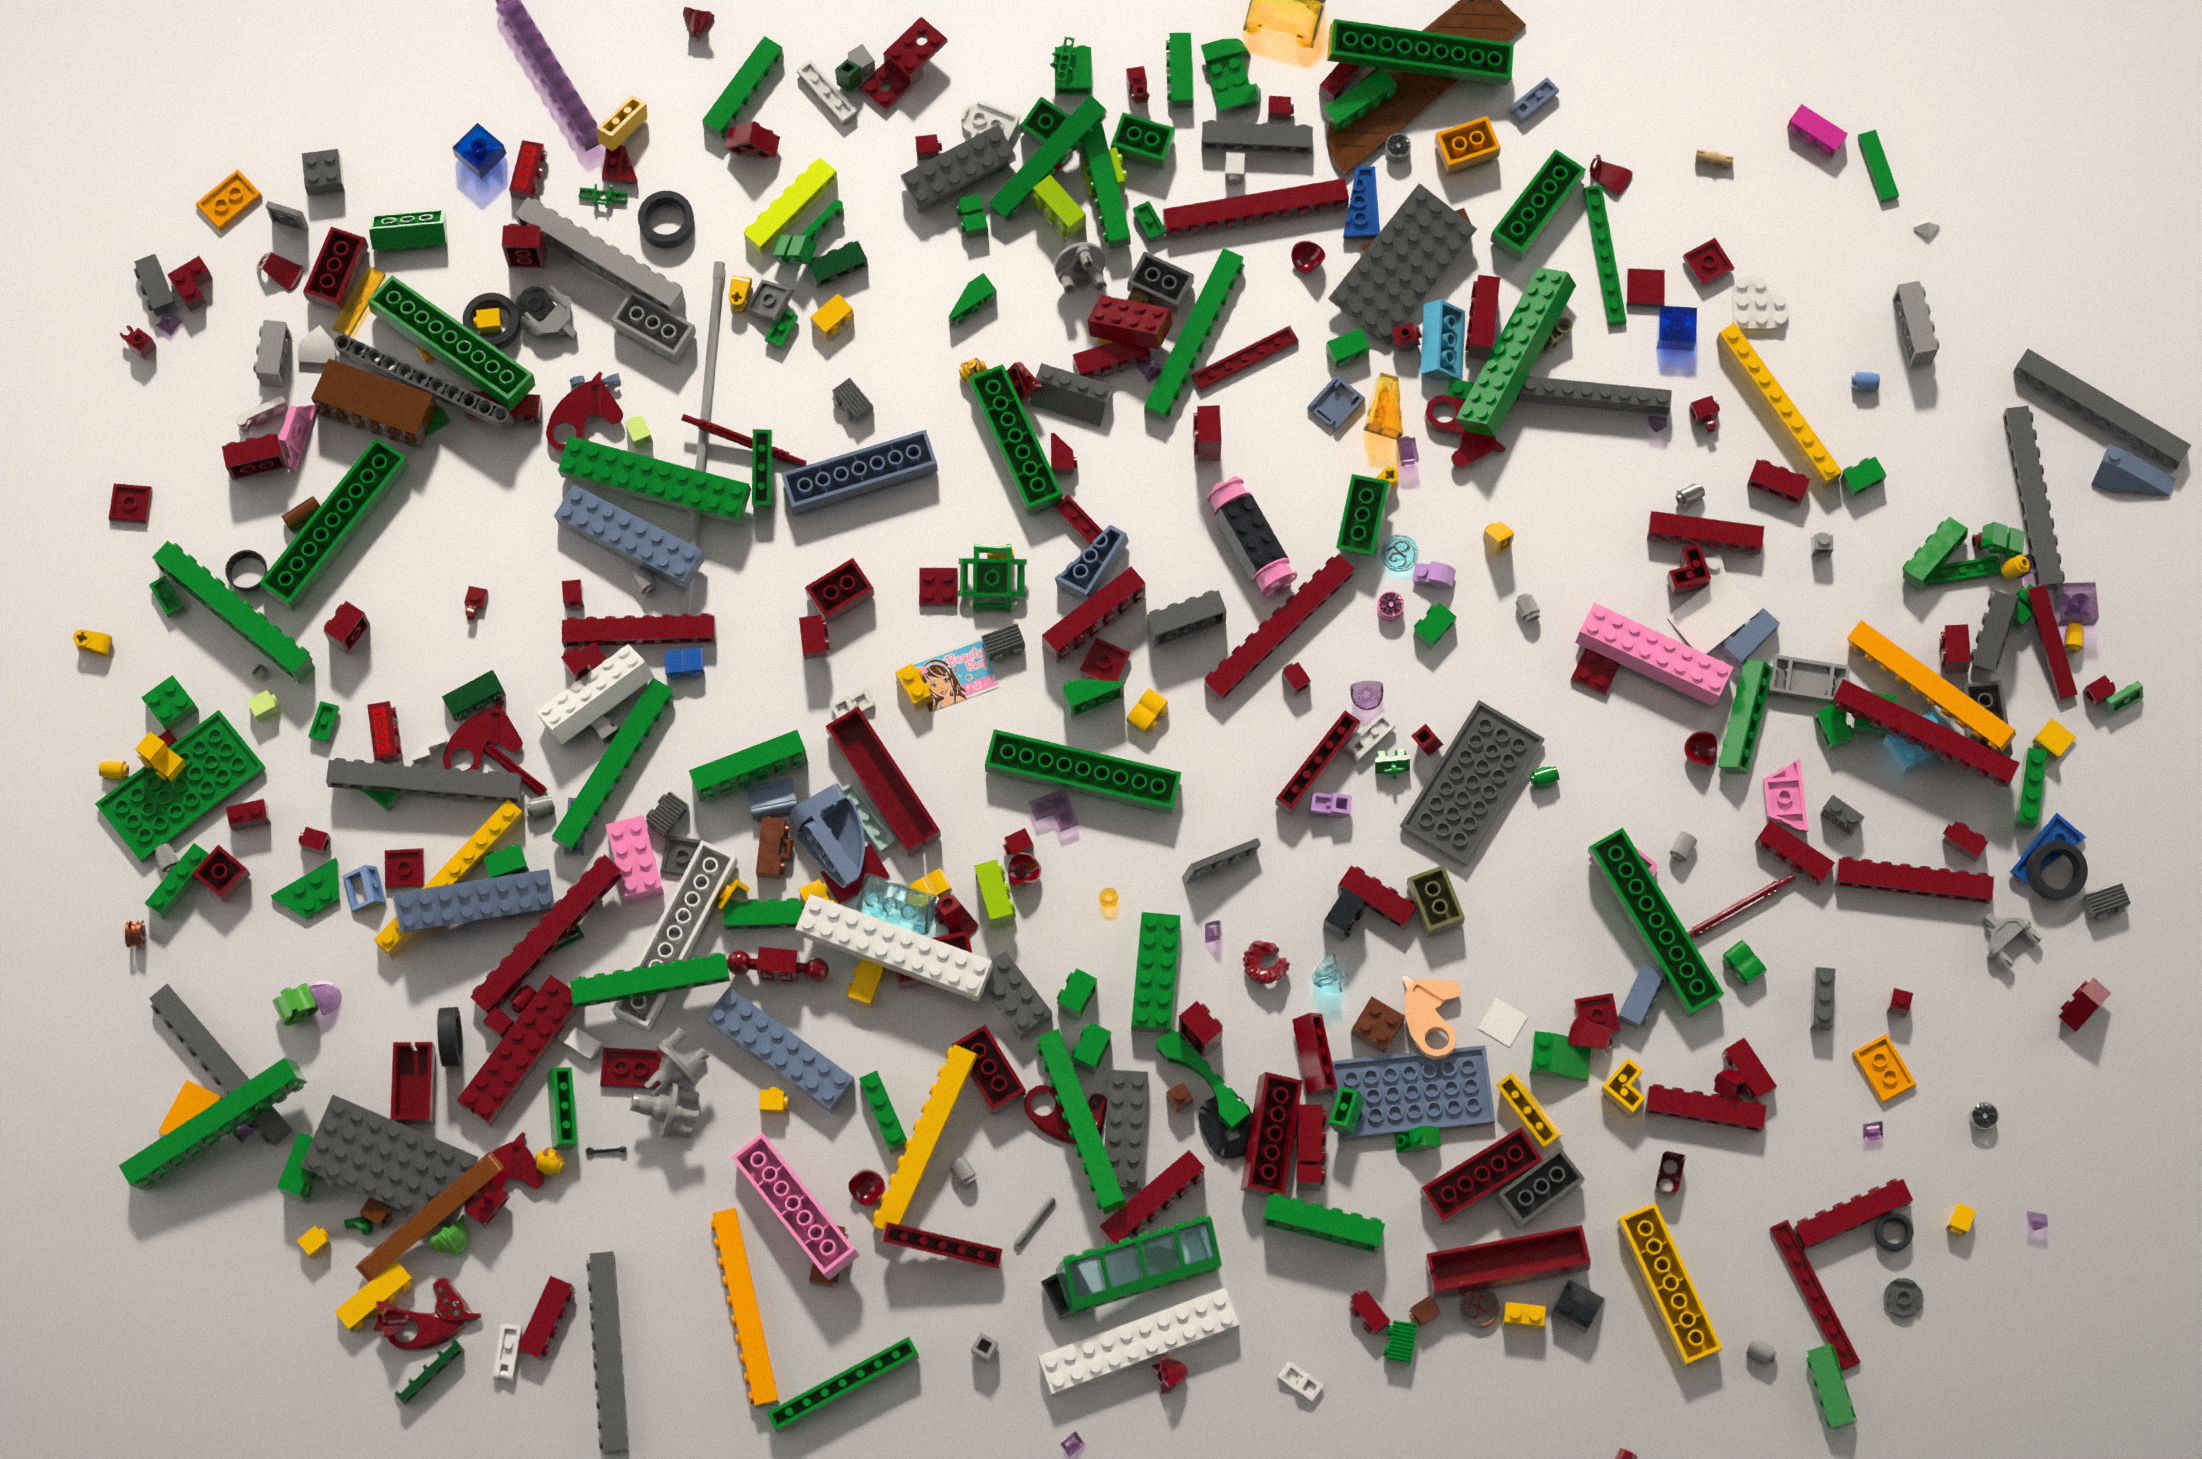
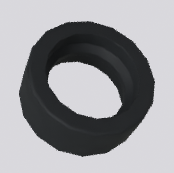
M1888 1213L1877 1222L1874 1229L1875 1239L1883 1249L1890 1252H1898L1911 1242L1914 1235L1913 1225L1903 1214ZM1897 1221L1904 1226L1906 1235L1901 1242L1890 1243L1884 1238L1882 1229L1887 1222Z

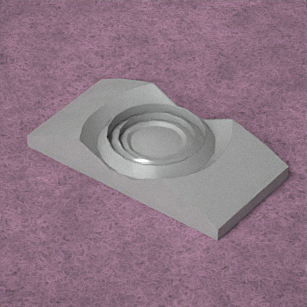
M1774 654L1769 692L1790 698H1807L1822 703H1832L1842 680L1849 681L1850 666Z

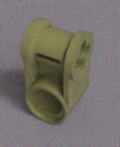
M1561 317L1558 319L1545 343L1547 351L1552 350L1571 335L1572 321L1569 318ZM1567 326L1568 330L1563 331L1559 327Z

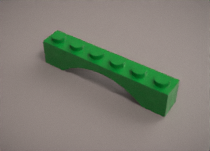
M1173 1029L1169 1030L1154 1043L1155 1050L1167 1063L1186 1067L1197 1073L1207 1082L1217 1099L1219 1119L1232 1133L1250 1119V1108L1244 1101L1240 1102L1236 1098L1237 1094L1231 1087L1227 1088L1223 1084L1224 1080L1218 1073L1214 1074L1210 1070L1211 1066L1205 1059L1201 1060L1197 1056L1199 1054L1192 1045L1188 1046L1184 1042L1186 1039L1179 1031L1176 1033Z

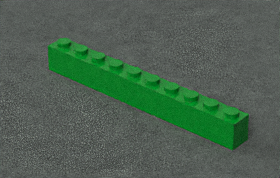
M1225 248L1222 249L1144 405V413L1162 421H1165L1167 416H1171L1174 410L1172 405L1175 400H1179L1182 394L1180 389L1183 384H1187L1190 378L1188 373L1191 368H1195L1198 362L1196 357L1198 353L1203 352L1206 345L1204 341L1206 337L1211 336L1214 329L1212 325L1214 321L1218 322L1222 313L1220 309L1222 305L1226 306L1229 300L1228 293L1230 289L1234 290L1237 284L1236 277L1238 274L1241 275L1244 270L1243 256Z
M652 678L553 833V842L571 852L575 848L578 849L583 842L581 837L585 832L588 833L593 826L592 820L595 816L598 817L604 808L602 805L605 800L609 801L614 791L612 789L615 784L619 785L624 777L622 773L625 768L629 769L634 761L632 757L635 753L641 751L644 745L642 742L645 737L649 738L654 728L652 726L655 721L659 722L664 714L662 710L665 705L669 706L674 698L672 696V688Z
M1059 1029L1037 1037L1039 1044L1036 1045L1039 1056L1044 1055L1046 1060L1042 1064L1046 1073H1051L1052 1078H1049V1082L1053 1090L1057 1089L1058 1095L1055 1097L1059 1107H1064L1065 1112H1062V1116L1066 1124L1070 1123L1071 1129L1068 1131L1072 1141H1077L1078 1146H1075L1078 1157H1083L1085 1163L1081 1165L1085 1175H1090L1091 1180L1088 1181L1091 1191H1096L1098 1197L1094 1199L1098 1209H1103L1106 1215L1126 1207L1127 1204Z

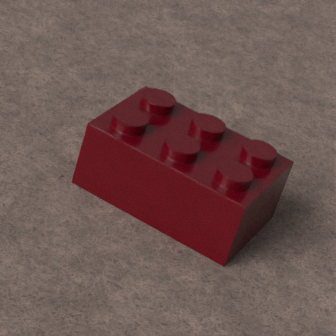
M515 223L503 225L501 246L508 268L545 269L547 247L541 226L535 224L519 226Z
M1220 405L1197 406V413H1193L1194 455H1198V461L1221 460Z
M268 433L260 438L251 437L242 442H229L225 446H221L225 466L232 480L287 468L278 434Z
M854 558L805 587L806 595L827 624L875 595L873 586Z
M1196 1001L1179 1015L1178 1030L1200 1055L1205 1058L1222 1044L1223 1025L1217 1018L1213 1019L1209 1015L1210 1011L1205 1004L1202 1003L1200 1005Z

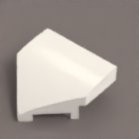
M321 325L299 342L298 362L327 363L328 359L336 361L337 349L334 346V340L324 331Z

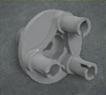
M1075 236L1066 237L1063 240L1065 244L1063 245L1064 250L1060 252L1054 263L1055 274L1059 283L1062 284L1065 293H1073L1076 289L1075 286H1083L1092 281L1097 291H1103L1104 287H1107L1103 278L1106 261L1101 248L1093 243L1079 242V239Z
M679 1027L669 1038L664 1039L656 1047L664 1059L660 1062L659 1069L644 1084L647 1089H650L656 1082H659V1086L652 1092L655 1097L664 1092L672 1083L680 1082L683 1078L695 1086L698 1080L693 1074L698 1070L697 1067L709 1057L707 1052L701 1047L689 1059L685 1060L675 1051V1047L687 1035Z
M672 1083L667 1095L653 1097L633 1094L630 1110L651 1116L656 1122H661L660 1137L666 1138L667 1135L676 1134L689 1138L692 1126L675 1123V1121L682 1120L696 1124L698 1119L690 1116L698 1117L699 1111L683 1109L682 1106H679V1102L684 1101L697 1105L700 1092L685 1090L683 1087L678 1086L677 1083Z

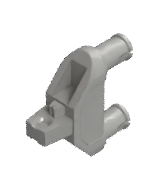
M551 285L549 287L550 290L547 289L545 295L557 304L551 313L542 322H538L526 312L525 316H522L519 321L531 330L535 338L556 337L565 334L573 340L577 336V332L571 327L573 325L570 321L571 298L567 295L564 296Z
M1990 912L1983 919L1989 926L1987 930L1990 932L1987 956L1992 960L1995 959L2005 971H2008L2015 962L2003 952V948L2018 934H2023L2033 946L2043 939L2031 927L2032 924L2027 918H2005L2003 920L2001 917L1999 919Z

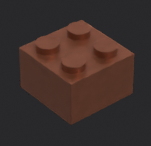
M1371 996L1352 1027L1351 1035L1385 1054L1402 1026L1405 1015Z

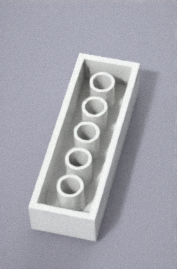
M628 644L598 667L591 670L583 678L573 683L564 692L558 694L549 703L543 705L536 713L549 732L561 744H564L651 680L654 675L647 663Z

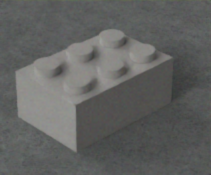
M264 320L263 326L259 328L261 340L260 344H257L256 347L258 359L254 361L253 371L256 373L257 379H259L262 386L284 388L292 334L286 322Z

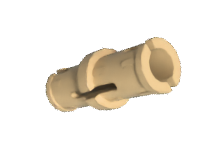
M1697 149L1695 161L1729 168L1732 167L1734 156Z

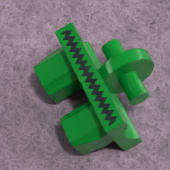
M1397 749L1395 756H1388L1386 751L1377 752L1375 774H1391L1393 780L1397 778L1396 774L1410 771V755L1406 754L1405 749Z

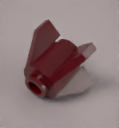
M684 6L683 17L686 31H689L691 36L700 37V34H705L714 22L715 15L711 14V11H702Z
M385 1301L376 1302L378 1314L377 1323L373 1327L374 1332L382 1331L383 1337H391L404 1329L405 1325L408 1324V1314L405 1313L404 1309H399Z
M1169 1357L1160 1358L1159 1363L1151 1365V1369L1157 1373L1160 1383V1394L1168 1393L1179 1383L1185 1381L1188 1375L1185 1364Z

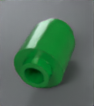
M1555 765L1532 770V775L1529 776L1532 786H1536L1537 789L1555 784L1557 780H1560Z

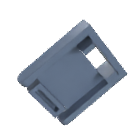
M1336 374L1308 405L1307 409L1311 411L1316 407L1313 414L1330 427L1336 423L1333 430L1338 431L1365 401V397ZM1340 387L1353 396L1351 402L1337 391Z

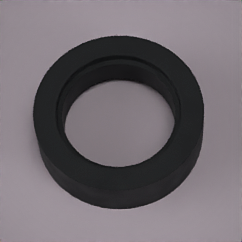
M668 190L655 192L642 202L638 210V223L641 234L653 246L659 248L677 247L688 240L694 230L695 219L691 204L683 195ZM661 205H673L683 212L684 222L674 233L659 234L653 231L648 224L651 212Z
M484 293L478 295L468 303L463 312V325L499 350L509 346L517 338L520 331L521 323L517 308L508 297L502 294ZM492 306L502 308L508 313L510 318L509 325L503 333L495 337H486L474 329V317L477 315L476 310Z
M2054 841L2040 845L2031 853L2026 866V875L2031 888L2039 896L2048 900H2061L2070 898L2081 891L2087 880L2088 867L2084 855L2076 846L2065 841ZM2051 852L2064 854L2070 860L2073 867L2071 882L2061 890L2047 885L2041 875V864L2044 858Z
M458 1007L439 1008L437 1036L442 1067L461 1066L463 1060V1036Z

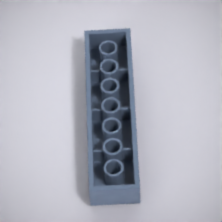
M925 429L781 473L793 514L795 515L936 472L938 467Z
M574 484L554 514L558 524L685 589L689 587L706 558L701 549Z
M549 869L393 894L398 933L553 909L555 904Z
M730 987L727 988L705 1017L707 1024L830 1113L833 1112L855 1083L852 1075Z

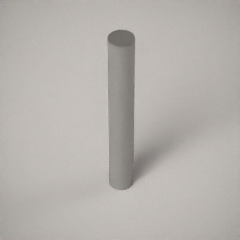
M1049 1195L1014 1240L1017 1246L1020 1247L1056 1201L1052 1196Z

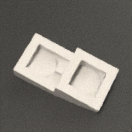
M866 688L850 697L845 696L830 704L837 719L859 706L862 712L875 707L874 701Z
M445 735L436 737L420 747L411 756L413 764L419 765L433 760L432 752L447 747L448 742Z
M568 1022L557 1036L561 1043L574 1049L589 1060H592L602 1045L599 1041Z
M1290 1361L1277 1377L1311 1402L1323 1387L1319 1381L1308 1373L1303 1372Z

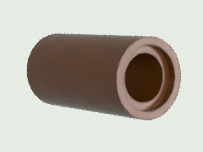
M311 496L281 517L290 531L293 532L310 520L320 507V504L314 496Z

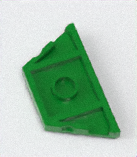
M335 857L271 895L272 899L306 920L340 901L338 860Z

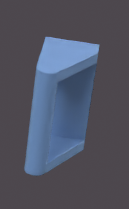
M363 865L343 875L353 913L386 903L376 866ZM361 876L367 900L358 904L352 879Z

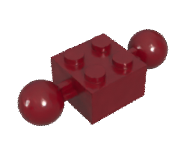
M759 947L757 959L750 958L746 952L739 950L732 952L727 959L728 970L732 974L744 975L749 970H756L758 978L767 983L777 980L783 984H793V982H798V974L806 975L812 982H821L829 974V966L822 958L815 957L807 963H800L798 950Z

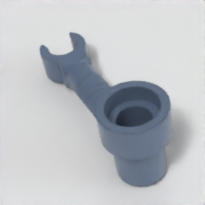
M619 373L601 379V382L605 386L621 383ZM582 375L569 379L571 388L574 389L586 383Z

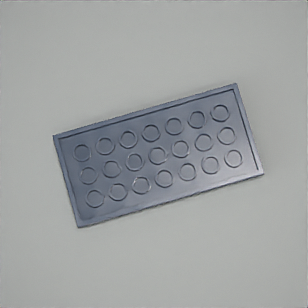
M1485 1045L1454 1048V1051L1448 1057L1439 1060L1427 1058L1421 1052L1332 1061L1338 1088L1333 1090L1334 1105L1340 1087L1359 1090L1365 1099L1354 1134L1349 1135L1338 1132V1139L1396 1134L1423 1125L1444 1129L1495 1123Z

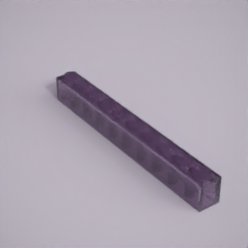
M495 0L497 5L495 7L496 13L499 17L503 16L505 20L503 23L508 32L512 31L514 34L512 38L516 45L522 47L523 50L521 52L525 60H530L532 63L530 67L533 73L540 76L539 82L543 89H548V96L551 102L558 105L557 111L561 118H566V126L571 133L574 132L577 136L575 140L578 146H583L587 152L600 145L598 143L597 122L522 1Z

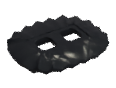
M1237 1095L1236 1098L1240 1102L1244 1101L1242 1097ZM1215 1096L1206 1100L1199 1108L1198 1119L1203 1135L1211 1149L1222 1158L1242 1156L1247 1151L1252 1112L1249 1111L1250 1119L1237 1129L1240 1137L1230 1141L1225 1134L1229 1129L1217 1117L1219 1107Z

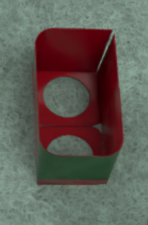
M1671 1151L1663 1153L1654 1192L1675 1196L1679 1190L1686 1155ZM1668 1160H1672L1677 1164V1170L1672 1174L1666 1173L1663 1168L1664 1163ZM1669 1179L1673 1183V1189L1670 1192L1660 1190L1659 1183L1661 1180Z

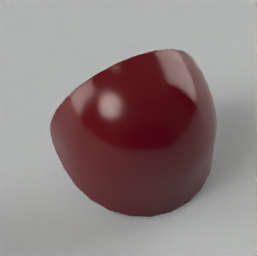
M1300 241L1293 246L1291 251V259L1295 268L1303 274H1308L1318 269L1326 256L1324 250L1318 244L1311 241Z
M1698 731L1690 735L1684 746L1686 757L1699 765H1711L1717 755L1715 735L1706 731Z
M1018 852L1011 857L1008 866V877L1013 886H1027L1040 878L1041 866L1034 856Z
M863 1169L857 1172L848 1184L852 1197L858 1203L865 1206L873 1205L885 1191L883 1178L877 1172L870 1169Z

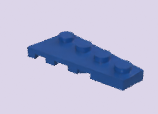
M1375 166L1356 167L1343 239L1377 237L1380 233Z
M2056 812L2009 872L2024 884L2028 882L2026 875L2028 859L2037 847L2054 841H2065L2075 846L2085 839L2086 836ZM2059 852L2049 853L2041 864V871L2063 854Z

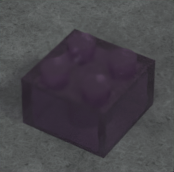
M2096 582L2057 583L2053 590L2055 618L2058 627L2068 626L2070 623L2094 626L2099 619Z

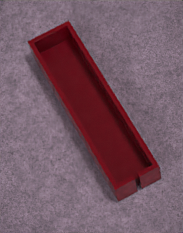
M859 706L826 725L827 734L908 857L922 849L923 843L927 846L941 837L940 829Z
M552 975L548 977L457 1099L458 1104L473 1115L475 1114L478 1119L492 1127L556 1041L557 1036L566 1023H569L579 1010V1008L574 1007L570 987Z
M1582 1225L1426 1253V1266L1434 1298L1590 1270L1591 1265Z

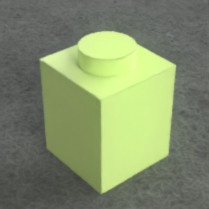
M642 415L631 417L625 422L635 448L653 441Z
M268 690L247 700L258 722L279 712L276 707L279 702L274 694H269Z

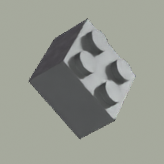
M339 149L301 153L304 185L308 196L345 191L342 157Z

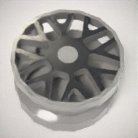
M1399 133L1391 135L1386 141V157L1394 161V163H1401L1409 158L1411 151L1410 139L1406 135Z
M1988 1102L1977 1104L1969 1113L1971 1126L1979 1131L1990 1130L1997 1124L1999 1119L1996 1107Z

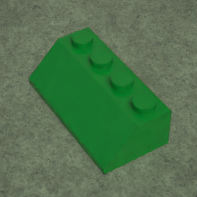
M446 209L371 215L369 234L372 250L385 251L388 248L401 250L411 246L421 248L425 245L441 246L447 242Z

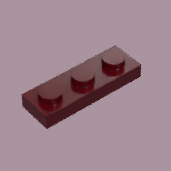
M1069 495L1054 506V509L1089 546L1103 532Z

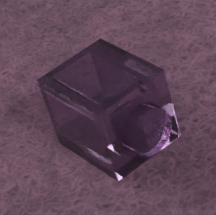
M1404 436L1396 440L1395 448L1399 467L1418 465L1419 457L1415 437Z

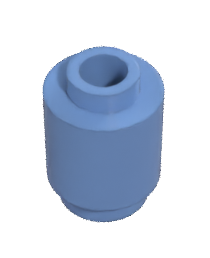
M1856 371L1855 375H1852L1851 384L1855 386V390H1874L1879 388L1880 375L1874 371Z

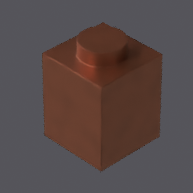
M1184 1082L1166 1092V1097L1176 1113L1193 1104V1097Z
M1429 1295L1410 1308L1411 1314L1409 1316L1413 1323H1418L1421 1328L1438 1317L1442 1311L1433 1297Z

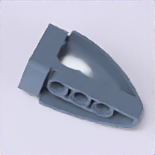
M836 783L796 805L789 814L788 819L797 832L803 830V832L797 835V838L808 853L839 886L845 888L854 883L860 875L865 854V838L861 818L853 800L848 798L839 784Z

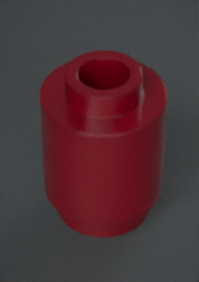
M527 984L521 987L510 1000L512 1004L510 1006L511 1009L520 1014L537 992Z

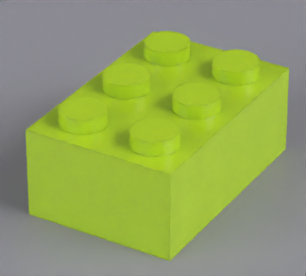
M1051 175L1033 187V205L1038 212H1043L1047 222L1057 228V232L1062 238L1068 236L1076 237L1086 229V213Z
M996 859L974 865L975 876L991 930L1013 924V917H1016L1013 900L1009 901L1011 897L1008 883L1003 882L1005 881V873L1002 864L998 865Z

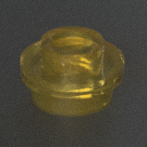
M1106 888L1100 892L1099 901L1104 907H1113L1118 902V893L1112 888ZM1110 895L1112 900L1107 901L1105 897Z

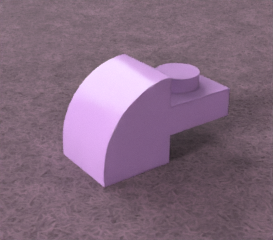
M1431 561V564L1415 563L1412 581L1414 584H1432L1434 587L1453 588L1456 570L1440 562Z
M1312 792L1309 812L1324 814L1330 818L1347 817L1351 813L1352 796L1338 793L1330 795Z

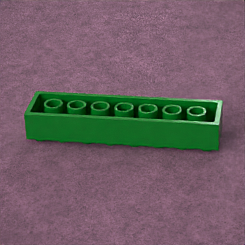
M1001 364L969 377V387L1027 514L1031 515L1060 502L1063 499V493L1004 365Z

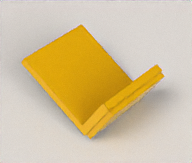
M2051 718L2039 734L2036 735L2032 743L2041 750L2047 751V754L2056 761L2076 736Z
M733 878L729 885H726L720 892L716 905L722 909L737 886L746 892H749L750 888L736 878Z

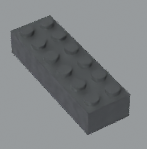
M997 124L900 175V179L919 212L1016 161V155L1000 125Z
M1109 1070L1104 1147L1121 1191L1140 1192L1142 1187L1148 1072Z

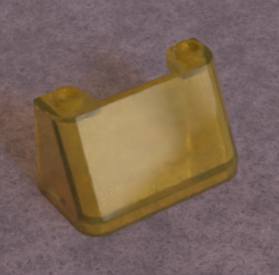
M1250 0L1243 31L1251 35L1260 33L1261 29L1296 38V42L1301 48L1314 49L1325 13L1326 0Z

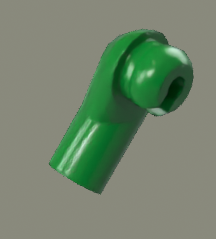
M363 1217L344 1220L346 1230L357 1227L362 1230L363 1235L372 1233L371 1222Z

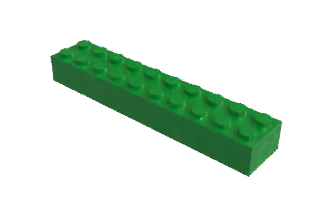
M1333 19L1329 26L1327 61L1507 85L1512 79L1514 43Z
M1536 268L1456 417L1464 431L1496 437L1576 287L1574 280L1568 272Z
M393 275L367 300L372 314L510 411L536 386L533 373Z
M572 436L568 437L558 468V472L563 478L741 525L751 493L748 483Z
M375 437L261 579L259 584L262 590L293 611L409 466L406 457Z
M167 540L152 557L159 570L300 684L315 668L310 653L302 646L299 648L295 644L296 641L289 635L285 637L281 633L282 630L274 623L271 625L267 621V617L261 612L256 613L253 610L254 607L248 601L244 600L242 602L239 595L233 589L228 590L221 579L218 577L214 579L210 575L211 572L205 566L200 567L194 557L190 554L186 556L178 544H171Z
M996 729L993 731L985 762V772L1167 814H1173L1181 781V772Z
M1624 828L1589 846L1588 853L1659 970L1664 973L1665 980L1687 1016L1693 1015L1722 998L1724 992Z
M283 1058L120 1164L119 1168L130 1186L142 1190L149 1189L155 1185L154 1182L156 1180L168 1177L176 1167L181 1168L188 1163L187 1160L193 1156L198 1157L202 1155L207 1147L215 1146L221 1142V1138L234 1134L242 1124L247 1125L254 1120L253 1117L259 1113L264 1114L271 1109L270 1106L276 1102L277 1104L287 1099V1095L290 1093H296L303 1089V1085L308 1081L296 1062Z

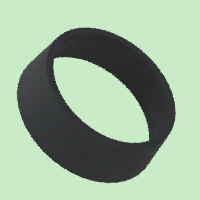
M253 550L239 551L229 558L225 567L226 577L240 591H255L261 587L259 583L246 588L236 586L231 577L232 569L238 561L244 558H254L263 564L265 576L267 573L266 561L262 555Z

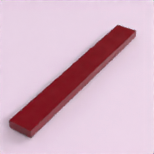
M1788 1219L1770 1227L1769 1230L1828 1344H1832L1835 1347L1842 1372L1860 1364L1861 1362Z

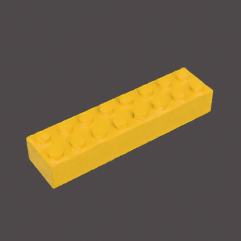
M1656 1202L1620 1217L1617 1221L1618 1226L1683 1367L1719 1353L1722 1350V1345Z

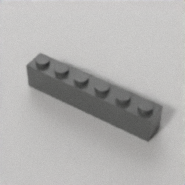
M1202 121L1201 149L1312 154L1313 126L1306 124L1293 126L1287 123L1272 125L1268 122L1254 124L1253 122Z

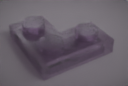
M1065 789L1029 801L1035 821L1054 815L1060 832L1078 826L1077 818Z

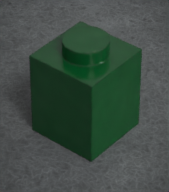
M846 59L835 69L837 86L851 93L863 83L861 66Z

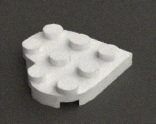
M977 101L978 103H973L970 106L967 105L961 115L962 129L971 135V138L999 124L1008 142H1010L1021 119L1018 114L983 101Z
M1747 276L1737 280L1731 296L1732 324L1735 323L1740 331H1772L1784 325L1788 318L1789 309L1783 296L1770 294L1766 281L1763 278Z

